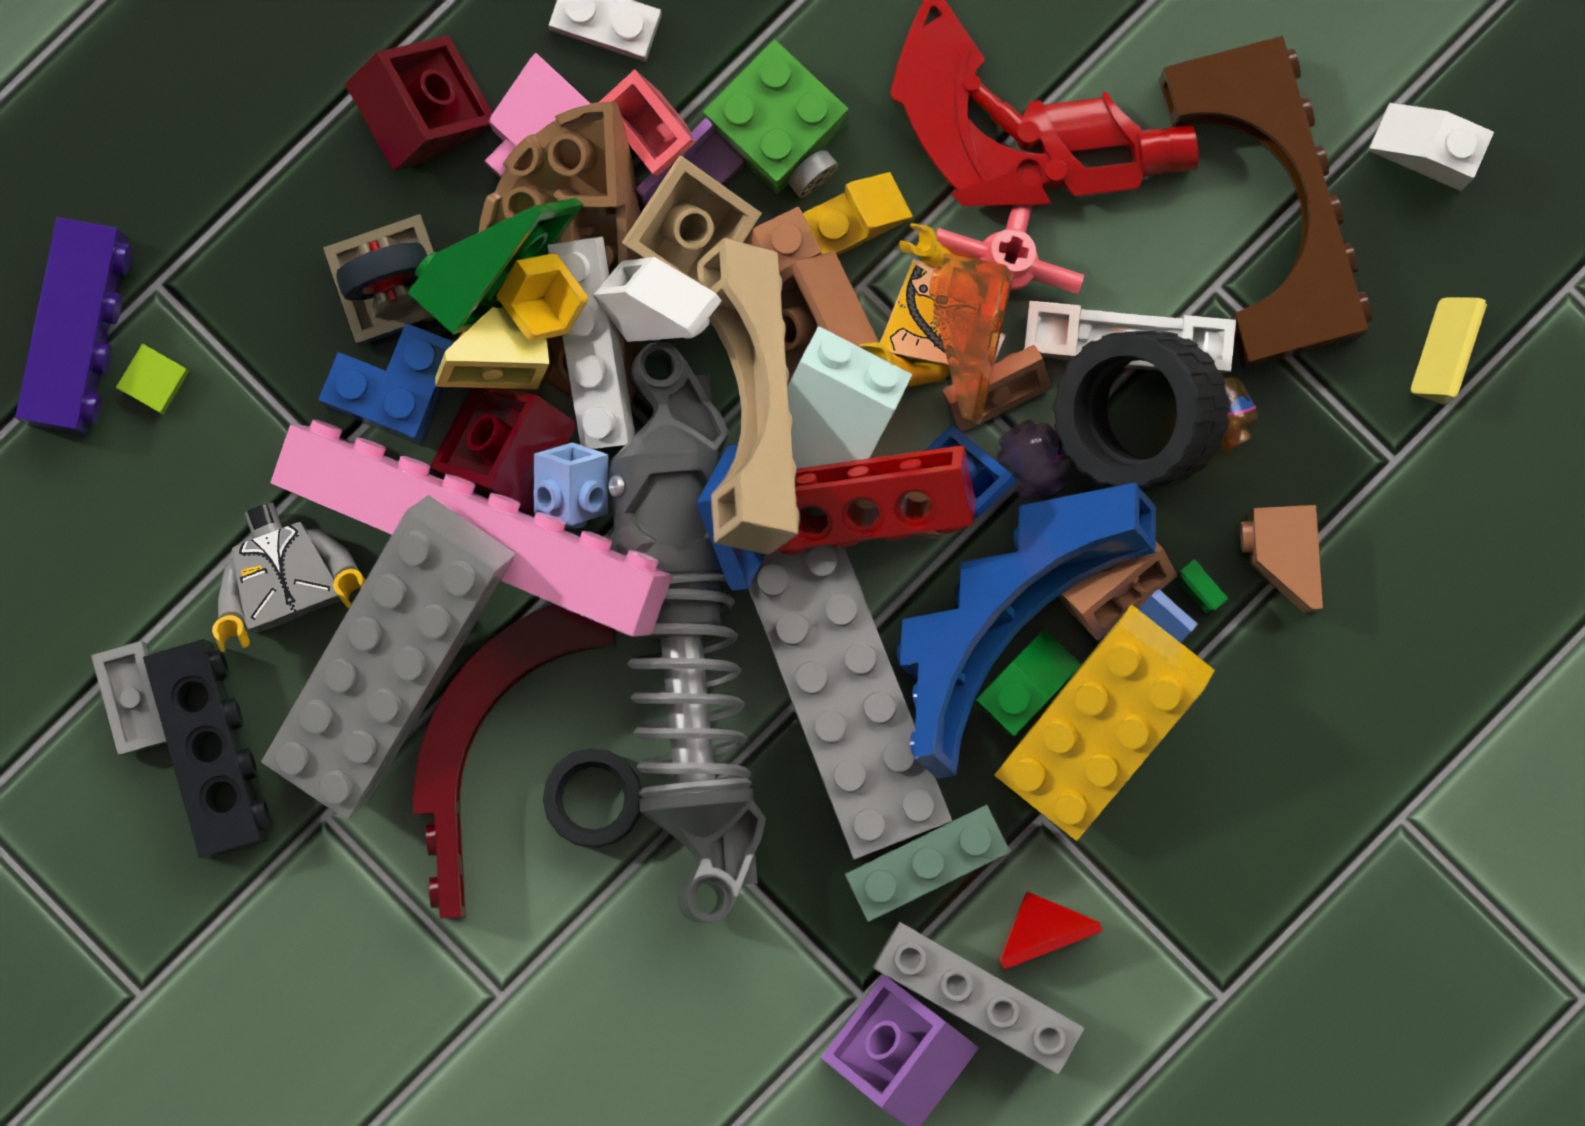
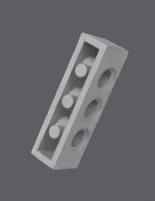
M899 921L873 965V968L1057 1074L1061 1072L1085 1029Z

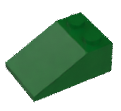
M571 198L536 205L439 252L430 253L417 267L415 275L418 279L408 291V294L452 334L469 330L491 308L503 307L496 295L516 260L547 255L549 253L547 245L557 242L584 204L578 198Z

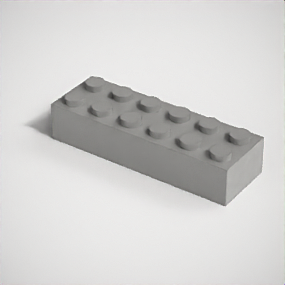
M429 495L406 510L261 762L344 819H350L373 796L512 563L516 553Z
M831 544L809 547L806 551L793 555H786L780 551L765 555L747 590L853 860L952 821L935 776L922 766L912 754L910 736L912 731L915 730V725L845 548H837Z

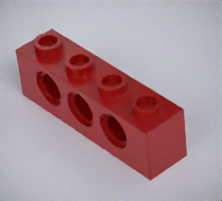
M965 446L796 469L794 479L796 507L800 514L798 534L774 552L780 551L786 555L802 553L809 547L831 544L837 548L853 546L861 540L875 538L897 541L905 539L913 533L934 530L937 533L949 534L961 530L964 526L973 525L976 501ZM919 492L926 495L929 499L923 502H915L910 500L906 494ZM860 499L869 500L876 507L864 509L857 506L854 501ZM817 507L825 514L812 516L806 513L803 508Z

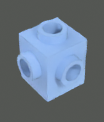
M575 443L535 453L534 513L541 512L565 521V528L569 529L584 527L587 524V520L608 514V454Z

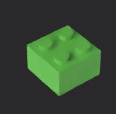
M774 39L703 111V118L707 117L715 125V133L745 160V165L778 195L788 185V178L791 173L808 157L822 150L848 124L849 109Z

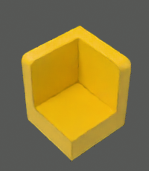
M557 253L516 260L496 295L529 341L569 334L588 303L587 294Z

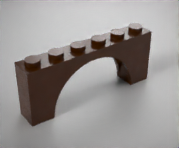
M1283 35L1164 67L1159 78L1172 127L1190 124L1225 127L1250 137L1261 144L1279 161L1293 183L1298 196L1302 218V234L1299 251L1288 277L1271 295L1248 308L1235 312L1230 318L1231 320H1236L1234 343L1242 370L1360 338L1369 330L1367 322L1372 321L1369 299L1364 291L1358 293L1353 273L1358 271L1355 251L1351 243L1344 244L1339 229V224H1343L1344 221L1339 198L1336 194L1329 195L1324 176L1329 175L1328 159L1321 145L1315 147L1310 130L1311 127L1315 126L1313 108L1308 97L1301 98L1296 79L1301 77L1299 60L1293 48L1287 50Z

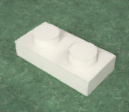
M557 0L549 22L550 31L646 62L662 12L660 9L633 0Z

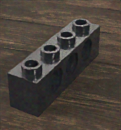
M201 639L144 656V664L199 858H212L269 841L265 829L272 827L271 815L264 797L257 799L251 779L258 777L257 766L251 749L249 747L242 749L237 729L244 727V722L236 698L228 699L223 679L229 678L230 673L224 652H221L219 648L214 649L212 642ZM203 684L208 691V702L202 710L191 712L186 706V693L192 686ZM216 733L222 740V753L215 761L206 762L199 752L200 742L208 734ZM229 783L236 790L237 801L231 810L222 813L215 807L213 795L220 785Z

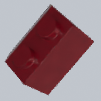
M449 35L378 51L345 83L346 88L393 171L430 162L491 128L489 120L493 112Z
M470 388L430 465V470L443 477L448 474L474 483L475 488L473 492L489 499L490 494L495 493L516 500L520 503L518 511L532 514L534 510V454L569 444L577 423L535 394L516 389Z

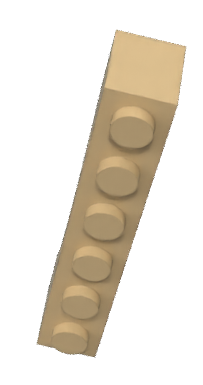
M723 238L697 261L698 283L715 292L722 301L709 316V319L729 355L737 379L741 402V435L736 456L725 479L711 494L714 543L770 555L798 534L800 520L795 497L794 479L796 464L792 456L791 430L793 419L789 412L787 385L789 370L785 361L784 337L786 325L782 320V278L779 275L778 252Z

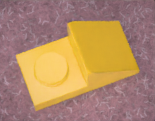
M890 172L845 184L844 193L802 213L821 250V255L835 251L837 256L913 219Z

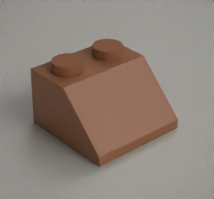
M835 251L795 261L779 272L782 278V320L786 325L784 347L786 366L789 370L788 384L818 326L858 347L861 343L879 342Z

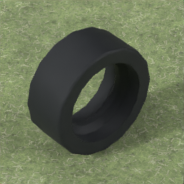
M588 748L570 753L554 766L545 781L543 804L547 820L561 837L575 845L599 848L617 843L632 831L641 816L639 799L643 797L639 793L642 787L638 775L629 763L610 751ZM591 767L602 768L614 774L621 783L624 793L623 809L617 819L608 826L599 829L583 828L574 823L565 812L563 804L564 788L570 777L580 770Z

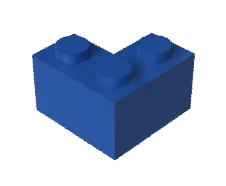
M406 323L386 371L338 352L318 400L331 411L422 446L446 388L436 387L435 376L445 351L454 342Z

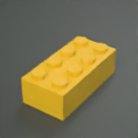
M1131 604L1010 752L994 776L1077 841L1202 693L1215 670Z

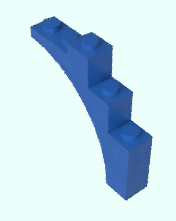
M1136 482L1019 506V527L1015 528L1013 535L1017 552L961 562L960 583L955 588V600L958 609L902 619L901 640L898 641L896 647L897 659L901 668L918 682L913 687L916 723L915 730L912 731L910 736L911 751L914 758L937 779L956 776L961 738L973 701L992 665L1017 632L1049 602L1078 582L1115 564L1155 553L1156 506L1139 488Z

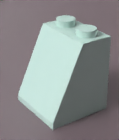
M818 326L787 386L789 412L793 419L791 430L792 456L796 469L869 459L894 413L912 374Z

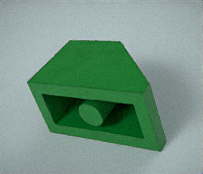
M1044 628L973 704L1011 739L1082 664Z

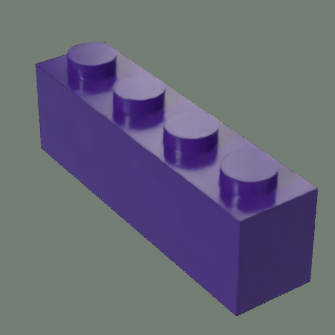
M56 217L15 416L16 419L28 426L88 436L90 424L95 425L98 421L102 403L101 395L96 394L100 374L107 373L112 355L111 344H107L110 324L118 322L122 307L121 294H117L120 274H127L132 258V246L127 244L128 237L116 227Z

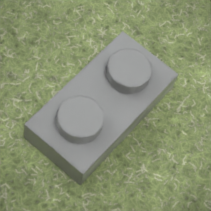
M143 641L91 655L117 753L120 756L167 743L143 660L144 656L149 655L146 642Z

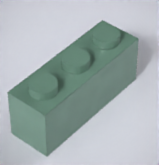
M985 805L844 875L867 922L1010 853V850L988 806Z

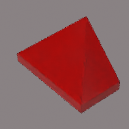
M1027 891L998 956V961L1001 968L1005 970L1103 931L1099 921Z

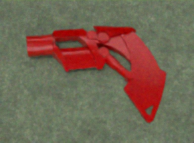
M945 0L923 1L898 61L890 96L894 102L904 107L911 127L921 146L935 167L956 190L952 192L951 197L962 206L1052 204L1043 188L1058 189L1064 186L1074 196L1139 189L1142 178L1145 176L1198 169V145L1192 124L1166 127V129L1141 130L1136 123L1120 110L1107 92L1101 93V98L1043 105L1041 100L1030 101L1022 116L1008 102L1001 101L975 75L985 62V58ZM936 9L941 16L925 25L930 10ZM972 98L992 116L991 119L1016 140L1017 146L1020 149L1030 151L1040 147L1042 154L1015 150L986 136L968 118V99ZM1125 145L1132 153L1133 162L1085 168L1071 152Z

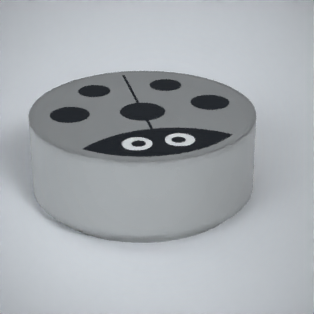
M820 150L808 157L791 173L788 178V184L800 198H803L822 186L836 172L839 164L827 150Z

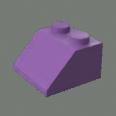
M883 974L821 1058L906 1126H921L979 1047Z

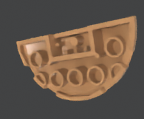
M617 101L598 102L575 107L556 115L555 121L546 125L536 134L527 135L504 161L503 165L506 167V170L497 185L496 191L485 199L479 232L530 207L578 198L584 205L556 243L603 236L609 275L622 260L640 259V257L622 244V241L640 216L638 194L635 191L637 184L632 156ZM618 330L632 409L635 387L631 383L629 370L634 357L641 351V341L627 342ZM563 336L547 338L549 365L542 381H549L560 390L570 395L568 400L573 402Z

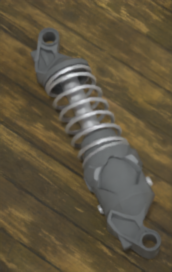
M657 341L643 348L630 364L629 376L631 383L650 402L654 411L650 420L608 462L610 476L609 492L612 498L615 530L608 536V539L612 541L611 550L627 556L629 550L651 556L659 561L656 569L673 575L652 635H645L650 640L661 641L662 652L632 657L627 663L632 669H664L665 686L636 691L630 699L640 704H667L668 720L640 725L633 733L638 738L670 739L671 754L641 760L636 768L643 773L674 775V784L645 787L640 791L639 794L643 797L639 799L640 812L680 840L694 855L696 862L679 891L678 904L680 911L691 921L713 923L724 919L730 913L742 885L758 883L755 851L761 842L766 820L754 802L753 788H748L752 784L748 780L751 771L739 765L714 764L713 755L736 750L744 746L748 741V737L742 732L711 729L710 721L732 716L740 712L745 706L741 699L734 696L707 694L708 687L723 684L737 678L741 673V668L729 661L704 659L705 653L726 648L738 638V634L733 629L719 626L721 624V614L732 608L735 604V599L723 591V585L728 583L696 505L721 459V452L729 431L720 412L712 404L710 374L694 375L689 364L675 346L668 342ZM656 357L665 363L668 370L665 380H655L648 375L645 369L646 358ZM714 635L724 637L708 643L702 642L703 636ZM705 669L727 672L706 677ZM708 704L726 705L727 707L709 711ZM712 739L730 740L712 745ZM715 774L730 775L727 777L715 779ZM703 884L711 886L717 895V904L708 914L699 911L694 901L697 889Z

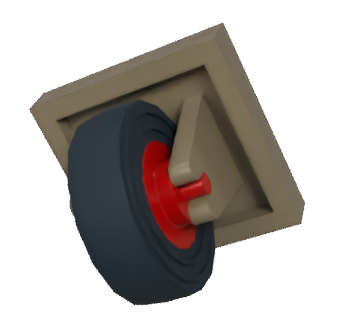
M420 214L323 247L351 331L358 346L402 332L406 323L417 327L437 320L408 294V291L418 279L415 275L417 267L425 257L434 252Z

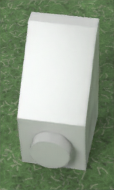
M1389 103L1368 151L1462 191L1474 179L1494 132L1448 111Z

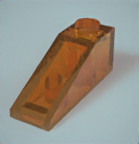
M945 253L942 267L935 266L932 272L929 295L930 297H935L933 305L961 416L971 424L981 425L1014 273L1005 264Z

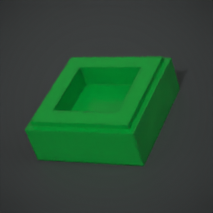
M1195 559L1177 573L1178 576L1175 580L1204 614L1207 613L1209 615L1228 600L1227 596Z

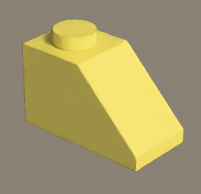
M504 306L501 308H491L445 351L435 376L436 387L538 389L549 365L547 339L527 340Z

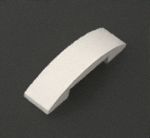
M1030 301L1024 349L1035 345L1042 357L1070 361L1073 356H1076L1082 350L1083 346L1091 341L1101 339L1103 335L1126 331H1168L1176 333L1184 339L1189 338L1199 344L1198 347L1205 353L1208 352L1214 359V364L1219 372L1231 373L1236 320L1184 315V319L1083 310L1081 305ZM1144 360L1133 361L1124 367L1160 371L1156 366Z

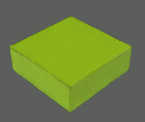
M142 343L116 388L164 415L190 371Z

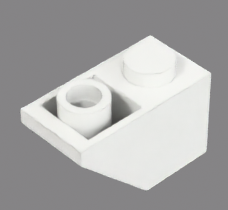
M655 257L622 260L593 294L627 342L659 341L661 339L683 337L685 339L693 338L705 330L710 322L709 316L722 302L715 292Z

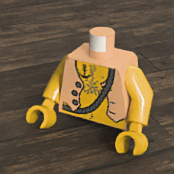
M915 223L910 224V227L918 232L919 242L914 246L910 242L900 240L899 248L904 253L920 256L921 261L913 258L881 341L859 344L860 348L866 349L883 360L911 373L912 376L907 384L908 387L943 381L950 373L958 374L966 352L995 363L1006 335L1001 332H986L980 328V324L977 323L985 300L980 297L979 285L961 261L937 241L936 233L931 227Z

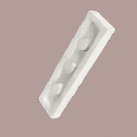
M603 236L547 245L549 254L557 253L588 296V303L569 334L562 335L580 445L590 449L626 445L635 436L619 332L593 296L609 276Z

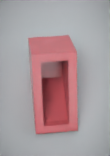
M633 70L599 101H617L629 145L656 177L695 143L687 124L663 94L636 70Z

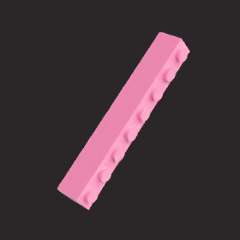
M313 419L311 426L290 425L270 482L271 484L389 534H393L406 510L429 495L516 553L512 563L501 579L502 582L630 636L652 635L673 577L671 574L656 569L659 563L657 559L632 550L628 551L627 556L610 549L612 545L611 540L591 532L582 531L580 537L564 530L565 521L549 514L536 512L535 517L526 515L518 511L520 507L518 501L506 496L491 493L489 499L473 493L474 483L460 477L446 474L444 480L432 476L428 474L430 465L406 456H401L399 461L384 456L386 447L376 442L356 438L355 443L343 439L340 437L342 429L330 423Z

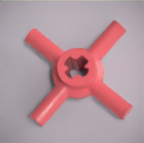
M1012 205L1006 230L990 235L984 242L941 228H937L935 232L937 241L952 254L977 262L980 276L983 282L990 288L980 322V328L986 332L997 333L1000 331L1010 292L1027 286L1032 280L1078 294L1081 289L1084 274L1038 260L1036 246L1030 236L1026 234L1033 205ZM1004 258H1006L1007 260L1011 261L1012 263L1010 264V263L1006 262V261L1004 260Z

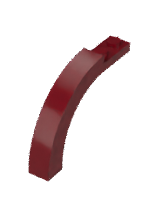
M551 604L507 626L486 642L465 663L448 685L424 733L417 759L413 786V814L434 815L435 824L426 826L428 856H436L437 877L429 878V899L431 908H439L440 918L466 917L460 813L461 787L469 751L485 719L496 704L517 683L546 664L583 651L615 648V629L557 604Z

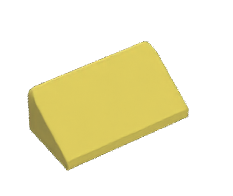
M1446 297L1438 302L1411 385V393L1413 395L1443 405L1458 396L1487 306L1486 300L1481 298Z

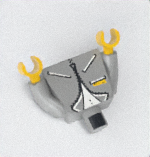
M274 503L263 504L244 513L253 539L233 547V559L224 568L218 596V620L212 628L213 636L221 652H225V642L233 636H238L242 648L249 646L250 640L244 628V623L249 631L257 634L341 601L347 608L351 607L352 604L349 601L350 594L355 589L362 588L366 580L359 572L348 548L322 529H308L301 522L283 528Z

